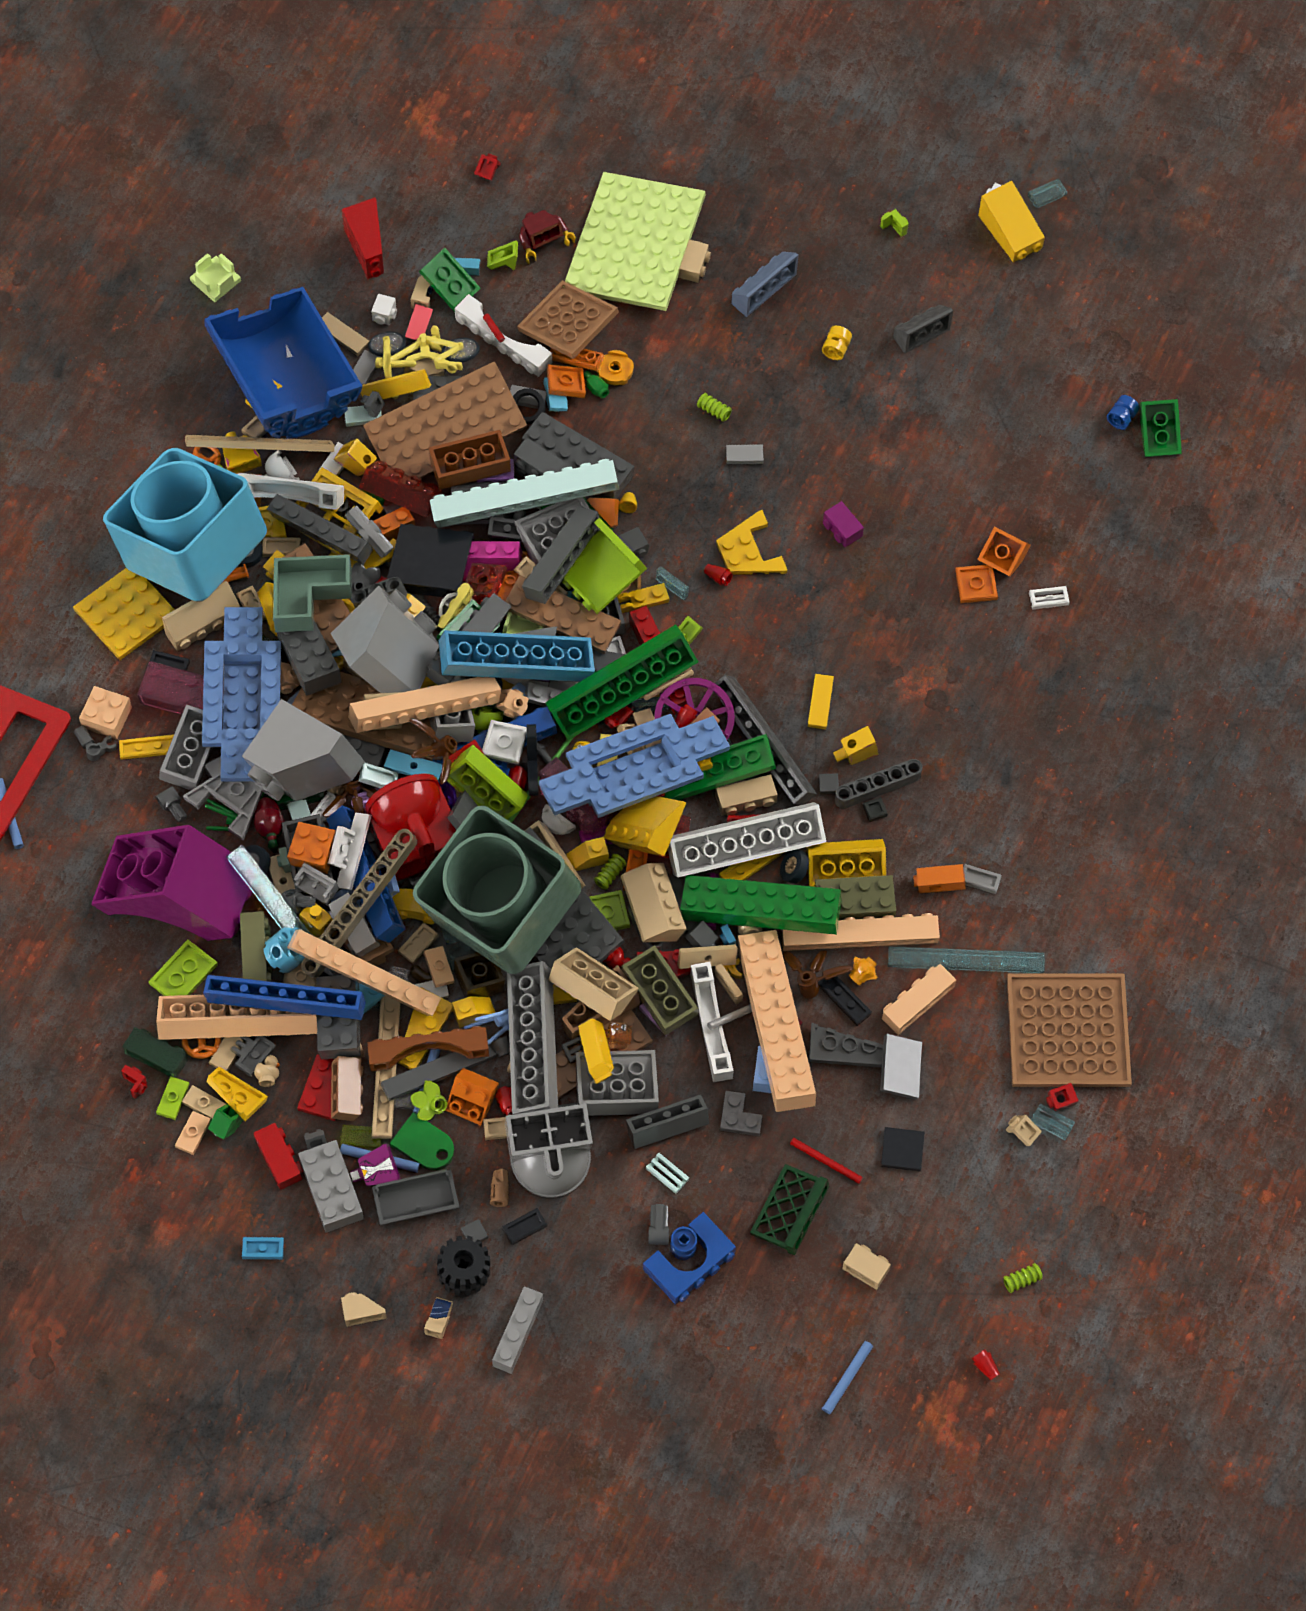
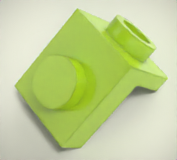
M896 209L882 216L880 224L882 229L891 225L901 237L907 234L908 221Z
M687 616L678 627L689 645L703 629L690 616Z

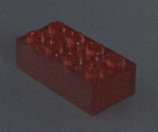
M380 460L374 461L366 467L359 488L424 517L432 513L430 500L442 493V490L438 489L437 485L424 483L421 481V478L414 475H406L402 469L388 467L386 462Z

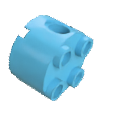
M284 927L265 942L264 955L266 960L274 969L276 967L281 969L279 972H291L305 958V956L287 948L295 930L299 929L297 927L293 929Z

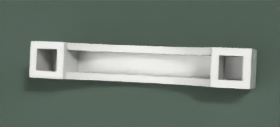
M469 294L455 308V318L458 323L466 325L474 334L483 337L488 344H493L502 354H507L515 363L524 366L529 373H534L539 377L547 369V365L552 363V352L539 343L537 345L523 344L503 335L505 340L499 342L483 319L482 303Z
M238 473V475L247 480L254 497L274 498L276 494H279L286 499L304 501L318 505L319 508L337 510L344 504L343 485Z
M711 963L691 965L690 975L713 1082L733 1079V1066L723 1027L721 1025L710 1030L707 1026L708 1022L720 1018Z

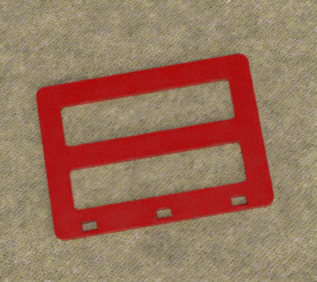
M1 685L0 742L19 713L46 723V726L0 802V841L71 722L68 712Z

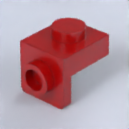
M627 705L605 718L604 723L612 729L614 727L617 728L619 724H625L634 711Z
M125 1065L121 1070L123 1078L134 1084L131 1094L132 1097L137 1098L147 1088L146 1078L138 1068Z

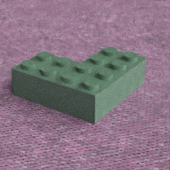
M350 555L274 558L273 621L275 632L313 631L314 600L352 598Z

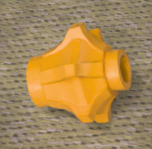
M855 956L853 970L849 977L859 986L868 980H876L878 978L875 972L877 964L869 956L867 959Z

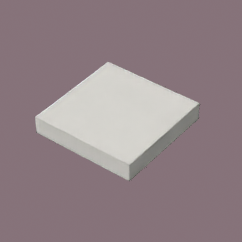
M491 720L482 748L483 753L490 759L519 764L527 737L526 727Z

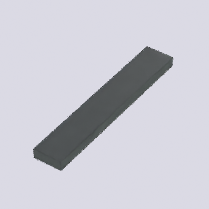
M490 1044L488 1045L489 1057L469 1059L462 1054L452 1052L384 1080L380 1085L387 1099L391 1101L423 1088L426 1080L435 1083L459 1073L463 1068L469 1069L496 1057V1053Z

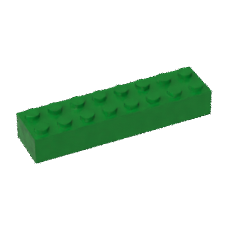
M675 624L545 703L567 740H570L697 664L698 660L683 633Z
M686 875L680 911L683 920L704 921L707 923L837 935L842 898L841 889Z

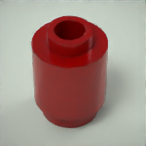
M521 766L510 768L508 777L525 791L528 772Z
M501 1087L497 1090L495 1098L503 1114H506V1116L513 1115L511 1087Z

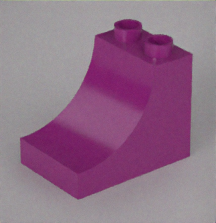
M190 825L119 835L115 838L91 905L107 915H136L166 922L192 932L207 941L232 938L240 929V913L243 905L253 893L254 884L252 880L257 868Z

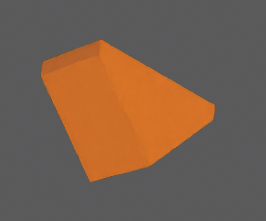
M589 498L587 500L611 528L618 526L619 499Z

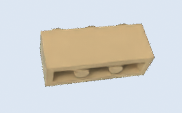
M771 775L718 787L715 792L721 816L735 815L737 812L744 810L752 811L760 806H772L774 803H777L778 795Z

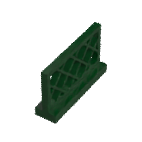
M785 1164L750 1234L784 1248L788 1253L795 1255L830 1187L828 1179L822 1176L818 1178ZM789 1171L796 1175L797 1180L786 1183L784 1177ZM807 1180L815 1182L811 1189L804 1191L801 1182ZM799 1184L802 1192L790 1195L788 1187ZM786 1188L788 1197L777 1200V1191ZM804 1196V1205L795 1208L793 1199ZM790 1201L793 1209L782 1213L779 1204ZM777 1205L780 1214L768 1217V1209ZM795 1213L796 1221L786 1225L784 1216ZM782 1218L784 1226L773 1230L770 1222ZM769 1224L771 1231L766 1233L757 1231L760 1225ZM786 1230L788 1236L785 1242L777 1240L775 1234Z

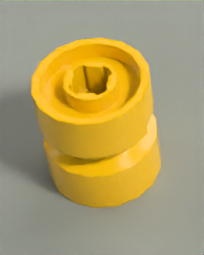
M832 326L822 347L823 354L833 360L843 359L852 339L851 332L842 326Z

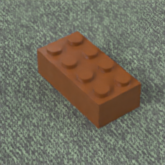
M500 430L429 447V458L439 489L511 472L510 457Z

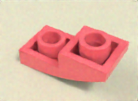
M418 304L415 305L405 338L417 341L420 334L426 333L433 309Z

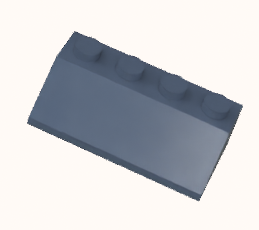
M781 252L778 256L772 257L765 267L762 266L753 277H749L740 288L737 287L732 292L731 304L746 317L797 275L798 254L794 252Z

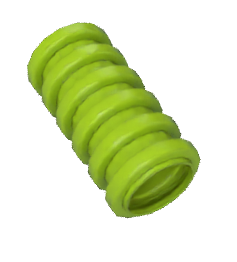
M707 393L702 394L697 402L698 408L702 407L703 411L707 410V413H711L717 419L721 418L722 422L726 421L731 414V407H727L726 404L722 405L721 401L717 402V399H713Z
M612 854V858H609L608 863H605V868L602 867L601 872L597 874L598 877L594 878L595 883L602 889H608L609 885L612 884V880H615L616 876L619 875V871H622L623 867L626 866V861L618 854Z
M1033 1263L1032 1267L1027 1266L1026 1269L1022 1268L1020 1272L1015 1271V1274H1009V1277L1007 1275L1004 1276L1003 1281L1007 1290L1013 1293L1014 1290H1019L1020 1287L1024 1288L1026 1284L1029 1286L1031 1282L1036 1283L1037 1279L1039 1281L1042 1280L1043 1275L1039 1266Z

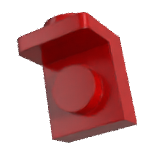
M489 153L487 156L482 154L474 174L492 181L497 166L501 164L497 160L498 157Z

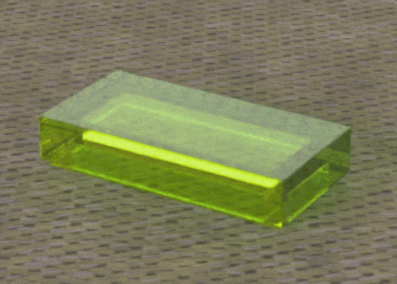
M343 1125L341 1146L346 1144L354 1147L375 1149L381 1146L382 1139H372V1127Z

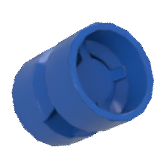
M1121 395L1115 406L1107 414V420L1115 428L1125 430L1131 423V419L1140 410V406L1132 397Z
M689 1227L677 1228L671 1235L670 1249L673 1256L679 1260H688L694 1256L697 1247L696 1233Z

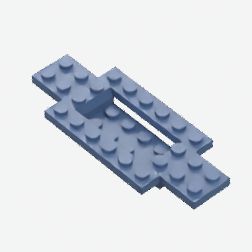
M225 607L224 641H205L202 747H221V782L254 781L247 775L252 767L242 755L280 702L281 641H262L263 607ZM223 672H224V693H223Z
M668 714L566 752V757L572 769L540 780L539 786L554 816L588 803L589 806L593 807L599 818L703 779L704 774L697 762L730 750V745L714 716L678 728L672 715ZM661 739V743L624 756L622 758L613 760L611 762L605 763L595 768L592 767V765L595 763L601 762L603 760L612 758L614 756L620 755L622 753L628 752L630 750L636 749L638 747L644 746L646 744Z

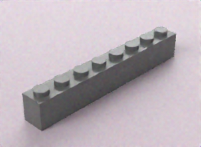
M728 675L721 677L715 684L721 687L730 698L734 708V720L747 739L767 734L776 769L771 770V773L792 803L804 805L817 795L809 781L736 678Z

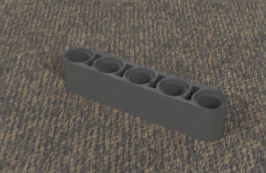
M911 759L841 785L836 790L835 804L837 807L845 809L915 783L921 778L922 763L917 759ZM910 769H915L918 772L913 773ZM897 775L900 779H894L892 776ZM875 782H881L883 785L878 786ZM857 789H864L865 792H859ZM846 795L848 798L842 799L839 796Z

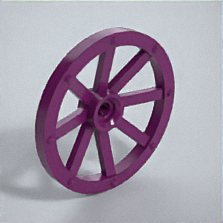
M686 678L673 683L662 693L655 708L654 720L661 717L664 704L679 713L681 707L669 700L668 697L680 688L684 689L687 704L698 711L696 717L702 712L712 693L717 694L725 707L712 710L711 712L716 716L727 713V726L725 731L722 730L726 740L729 739L734 726V708L726 692L717 684L702 678ZM689 686H701L708 689L697 708H694Z

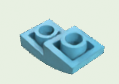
M544 377L543 384L547 393L546 402L549 411H567V397L549 394L547 377Z

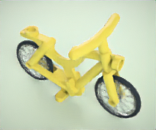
M435 325L431 328L432 337L422 333L415 343L404 348L406 345L405 337L397 332L379 333L371 338L368 343L370 352L376 356H381L376 358L375 367H383L385 379L392 377V368L415 367L416 361L423 358L433 359L435 368L438 370L447 369L449 373H455L457 370L463 369L462 362L469 361L477 356L480 346L478 342L471 338H456L451 341L440 339L439 328ZM417 349H421L420 353L410 355L405 360H400ZM430 349L442 352V354L430 352Z

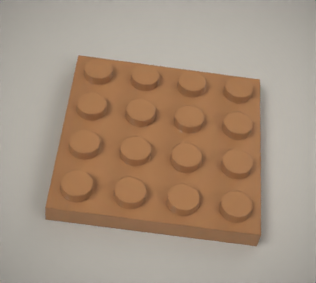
M562 280L517 328L519 332L574 359L619 312L617 307Z

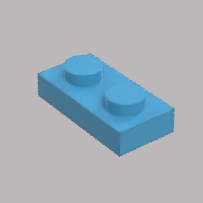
M243 1237L242 1259L283 1260L284 1238Z

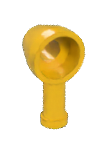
M626 492L620 499L619 509L622 512L633 513L637 510V500L633 493Z

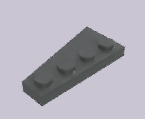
M811 1023L809 1062L882 1067L883 1044L867 1039H858L854 1035L842 1034L834 1029H826L818 1026V1024Z

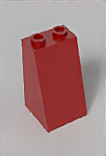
M374 197L343 208L342 217L345 233L367 279L384 274L376 198Z

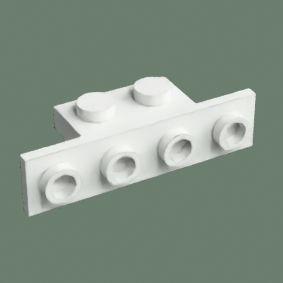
M355 813L351 830L337 826L328 864L340 868L337 880L339 889H353L372 816L370 814Z

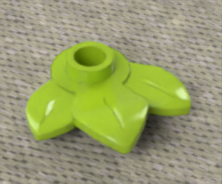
M426 1080L423 1091H418L411 1095L412 1104L419 1109L418 1119L430 1120L435 1114H441L447 1108V1101L444 1096L440 1095L439 1086L432 1081Z

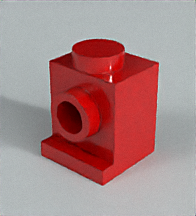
M1072 1083L1050 1090L1048 1097H1046L1049 1108H1054L1055 1112L1076 1105L1079 1101ZM1062 1096L1064 1101L1058 1102L1057 1097Z

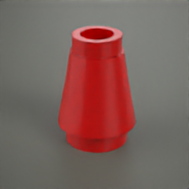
M707 564L704 569V574L720 586H727L732 580L733 573L730 572V569Z
M685 704L683 707L681 706L675 719L678 728L692 723L697 718L698 711L688 704Z
M986 1349L972 1358L975 1362L973 1364L990 1381L1000 1374L990 1352H987Z

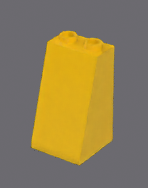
M1012 181L982 195L978 216L1012 262L1022 260L1028 254L1042 249L1045 237Z

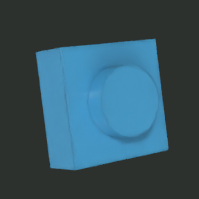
M728 924L720 927L722 934L719 937L723 945L736 944L737 946L736 939Z

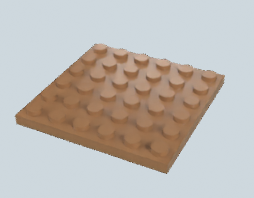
M1007 974L1012 1087H1060L1068 1083H1072L1073 1087H1131L1125 974Z

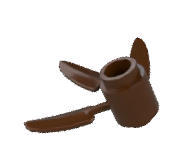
M414 718L410 719L409 721L435 740L430 746L414 751L411 757L424 758L431 756L434 760H443L440 784L446 783L452 761L448 758L457 751L456 740L449 735L438 739L435 736V731L427 724Z
M358 772L352 781L344 784L346 792L342 796L338 795L325 809L322 816L328 818L346 803L345 797L348 794L354 796L352 798L354 813L365 814L362 797H358V794L365 791L367 792V797L370 798L378 790L365 788L364 784L359 782L360 772Z
M821 950L815 956L810 966V971H802V964L792 953L785 951L782 954L792 970L799 972L797 977L801 995L808 999L817 996L819 992L818 981L822 979L828 980L852 971L853 968L851 966H838L825 970L822 976L816 977V972L820 971L825 960L826 950Z

